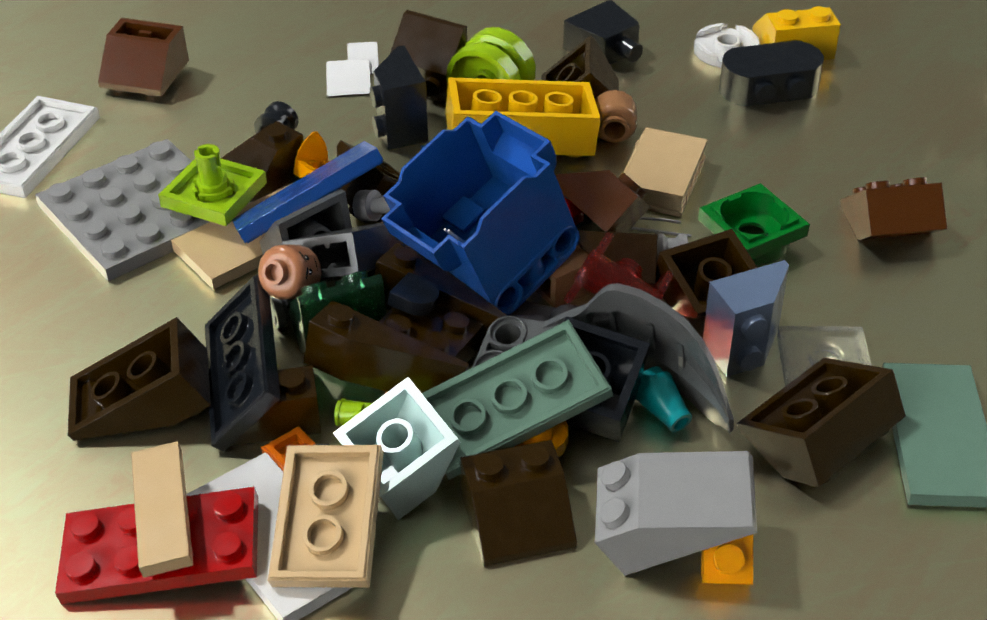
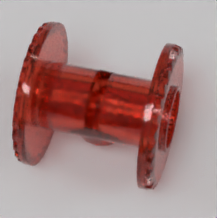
M607 232L597 247L590 252L575 275L574 282L567 291L564 301L570 304L581 287L596 295L603 287L615 283L641 289L662 300L673 278V273L667 269L654 287L642 280V268L634 260L622 258L620 261L614 262L604 255L605 250L615 236Z

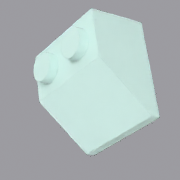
M409 377L333 432L342 445L382 446L384 456L379 496L398 520L437 491L460 445L459 439Z

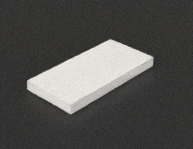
M37 96L0 133V193L26 198L99 120L98 108Z
M265 452L186 495L191 496L255 487L259 497L257 577L246 580L278 620H300L352 588L272 587L268 582L283 471Z

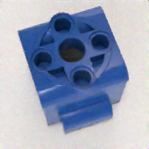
M498 111L492 113L482 124L467 116L455 129H443L401 168L398 182L383 195L390 211L381 219L392 236L444 271L450 272L507 316L516 311L571 256L579 243L580 237L554 173L557 158L551 141ZM444 228L452 231L463 241H465V243H462L458 239L448 234L446 231H444Z

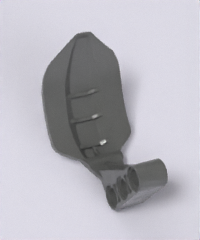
M620 283L608 284L587 304L570 309L546 321L524 319L515 316L498 318L490 325L472 366L473 368L563 323L567 316L650 343L643 372L655 366L661 367L663 371L670 372L680 394L688 399L705 417L715 425L726 429L729 434L734 429V418L718 367L699 333L685 317L667 303L641 289Z

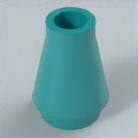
M658 366L651 367L643 372L636 400L662 421L671 432L674 433L684 429L691 422L693 416L688 411L671 373L663 371Z

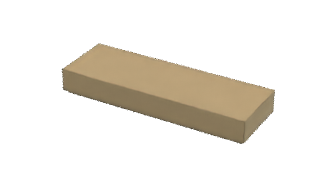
M178 441L131 452L138 564L143 577L192 566L193 556L183 455Z

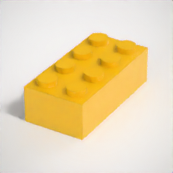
M448 77L445 111L447 130L455 129L467 116L482 124L492 113L498 111L550 140L556 155H566L571 158L595 156L601 118L590 82Z

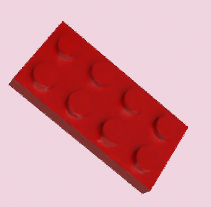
M255 487L187 496L193 565L145 578L138 564L135 504L66 513L55 589L57 599L61 605L256 578L259 497Z

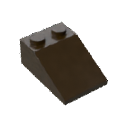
M176 317L71 376L67 436L74 441L175 426L189 417L198 415L205 408L211 406L207 348Z

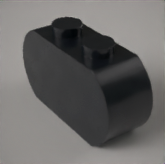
M798 40L731 48L725 52L722 58L719 91L729 102L745 107L812 98L819 90L824 56L815 46Z

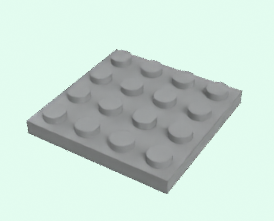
M168 139L154 142L144 149L129 155H123L113 162L96 169L87 170L82 175L63 183L54 184L48 189L35 194L38 206L107 281L173 252L172 239L210 222L160 206L158 194L192 162Z

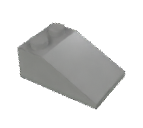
M749 451L637 453L598 468L595 544L624 576L758 533L753 456Z

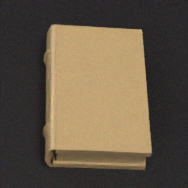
M652 128L644 129L640 139L635 144V149L623 172L647 193L642 200L650 206L649 211L677 217L682 216L706 159L704 150L708 139Z

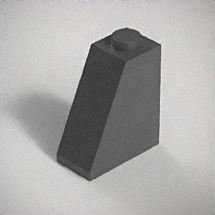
M384 223L368 224L282 241V245H302L310 248L317 255L321 264V278L361 274L374 270L376 261L396 243L405 246L403 242L388 232Z

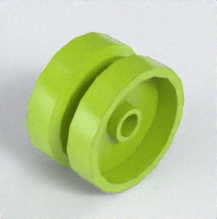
M499 27L484 28L476 33L451 58L447 66L446 80L447 83L448 77L534 80L536 64L528 46L513 32Z

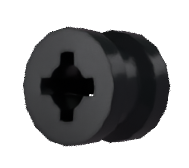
M272 102L265 109V112L256 119L254 124L256 134L276 121L295 130L299 123L295 110L284 102Z

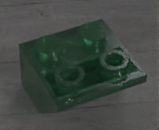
M367 270L343 276L342 280L336 281V286L331 288L327 287L326 281L302 287V295L297 296L287 305L300 353H304L306 349L309 321L331 301L349 306L365 316L380 321L386 315L382 275L378 274L369 277Z

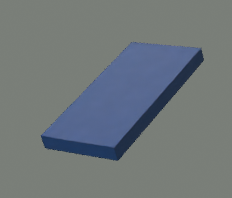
M363 141L234 218L232 221L244 243L247 242L248 244L266 233L275 221L333 193L383 163L384 159L375 146Z

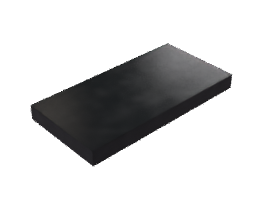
M257 274L205 324L211 406H209L211 446L223 452L281 399L270 296L262 288Z

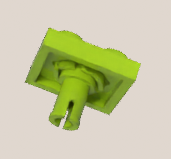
M204 144L197 147L198 150L194 151L195 159L158 194L160 206L227 226L267 184L266 173L264 170L221 159L219 156L220 150L216 145Z

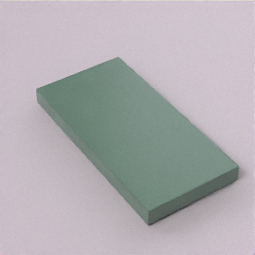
M569 320L421 393L460 441V445L445 473L448 480L461 474L460 457L515 447L613 397L612 388Z
M883 363L882 368L894 370L906 417L892 427L908 505L987 508V424L971 365Z

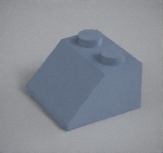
M785 260L709 283L703 340L711 352L714 361L726 377L764 366L780 323L789 264Z

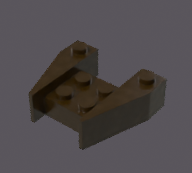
M396 243L376 261L369 300L390 311L380 321H376L353 310L349 306L331 301L309 321L304 363L313 365L314 368L341 381L384 391H390L409 377L417 389L423 393L467 371L469 367L467 362L480 350L492 322L507 315L450 272L444 271L410 247ZM410 272L437 286L439 289L437 307L432 313L427 315H411L387 304L389 292Z

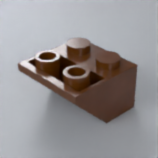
M121 18L106 35L98 79L99 88L162 97L189 61L183 26Z
M927 177L903 180V183L890 185L889 181L866 183V187L852 189L853 195L840 199L841 208L857 240L930 234L947 229L942 182L927 184Z

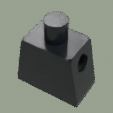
M608 0L564 20L563 49L570 52L591 35L597 41L610 65L623 58L634 63L639 60L643 53V46L639 44L640 25L636 19L616 3Z

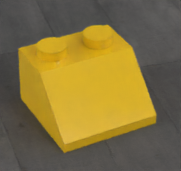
M816 6L807 10L794 11L784 9L779 12L766 13L753 24L752 31L759 37L760 45L793 40L803 41L818 48L822 52L824 60L835 59L841 24L830 7Z

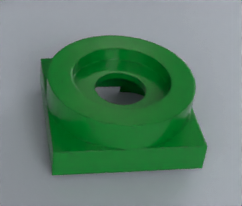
M761 183L700 207L698 220L713 233L712 235L733 229L756 265L771 263L783 257L788 251L790 243L808 236L810 226L805 219ZM752 225L761 228L765 233L749 234L739 229Z

